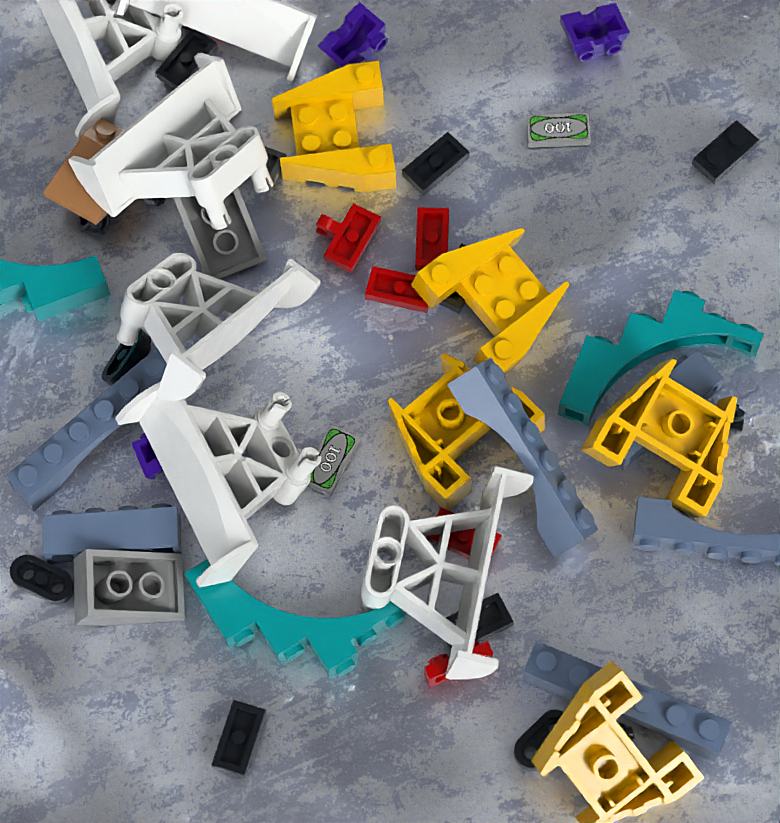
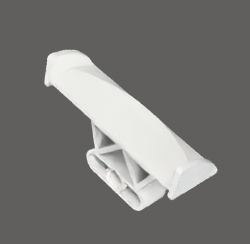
M36 0L88 110L75 130L77 139H80L100 118L113 124L121 97L114 81L149 55H152L157 60L165 61L178 46L181 30L179 24L183 11L180 12L181 8L175 4L166 5L163 9L162 17L129 4L128 9L135 22L133 24L120 19L121 15L117 14L121 0H81L87 1L94 17L88 19L83 18L75 0ZM105 38L115 59L107 66L94 40Z
M121 0L117 11L118 15L123 16L130 4L162 17L163 9L166 5H178L181 8L180 12L183 11V16L180 20L181 25L290 66L291 69L287 80L292 82L317 17L315 14L287 4V0Z
M198 53L194 58L199 70L92 158L87 160L73 155L68 160L76 177L87 193L111 217L117 216L136 199L196 196L198 204L206 208L212 228L220 230L226 228L227 224L230 225L231 218L223 202L224 199L247 178H251L256 192H265L269 190V187H273L274 183L266 166L268 155L258 128L247 126L236 130L229 122L242 109L223 58Z
M174 253L127 288L120 310L122 323L117 333V339L123 345L132 346L134 343H137L140 329L144 326L167 363L156 397L159 400L166 401L186 399L196 392L205 380L204 368L221 358L237 345L274 307L292 308L300 306L311 298L318 289L320 280L293 259H289L282 276L260 293H256L195 271L196 263L191 256L184 253ZM182 296H184L186 305L179 304ZM223 311L233 313L225 321L217 318ZM196 333L201 340L186 351L182 344Z
M159 382L131 400L115 419L118 425L134 422L140 423L211 565L196 580L198 587L201 588L231 581L259 546L246 520L272 497L280 504H293L310 483V474L320 464L322 458L317 456L319 452L315 448L306 447L299 454L281 420L292 407V401H288L290 397L285 393H275L268 405L258 409L250 419L187 405L184 399L178 401L159 400L156 397L161 383ZM245 448H247L252 459L242 456Z
M495 466L482 492L479 510L411 521H409L407 512L399 506H388L380 513L374 529L361 587V610L363 613H366L375 608H382L391 601L452 645L445 676L447 679L481 678L492 674L498 668L499 660L473 654L472 651L502 498L516 496L525 492L533 484V475ZM475 528L468 567L444 562L450 532ZM440 534L437 552L424 536ZM406 542L427 569L397 582ZM377 553L389 554L393 560L390 562L383 561L378 557ZM440 579L464 586L456 625L434 610ZM430 583L426 603L411 593Z

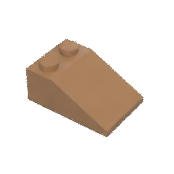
M100 118L81 136L44 190L43 196L97 225L108 213L87 193L76 177L68 160L73 155L89 160L124 130Z

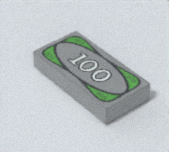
M589 112L527 115L528 148L591 145Z
M330 424L317 448L319 452L317 456H321V462L311 472L310 483L307 487L331 497L360 443V437Z

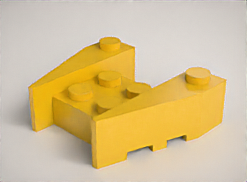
M379 60L345 65L272 98L275 120L292 118L297 156L280 158L282 178L284 180L306 183V180L326 183L327 187L338 188V186L354 188V191L364 193L396 189V171L392 144L359 147L354 110L384 106Z
M523 228L443 253L421 269L411 284L431 309L457 291L494 336L493 339L479 349L473 360L480 364L492 357L495 364L502 369L504 375L516 367L526 355L570 285L566 281L552 293H549L513 251L512 247L519 242L525 232Z
M444 353L441 355L442 371L445 374L406 408L402 409L392 397L388 399V406L392 421L424 490L440 507L450 511L472 492L470 477L454 460L486 434L491 427L481 420L465 414L447 384L471 368L467 367L466 363ZM511 386L513 393L520 398L523 409L531 422L536 424L540 433L545 430V414L522 391Z
M674 359L659 363L595 422L581 451L604 465L611 467L621 465L633 441L637 442L681 469L666 500H672V506L692 518L704 517L707 515L722 487L724 475L721 474L724 457H727L729 444H727L730 424L734 420L737 398L730 396L719 399L716 406L669 378L677 362Z
M612 660L582 684L531 760L543 777L559 765L588 801L590 806L575 817L579 823H612L632 814L634 816L647 812V808L660 803L667 804L679 799L704 779L687 754L673 740L647 760L639 752L616 722V719L643 697L625 673Z

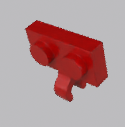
M354 203L342 223L321 214L316 223L318 227L316 233L325 238H333L324 253V260L353 273L381 223V216Z

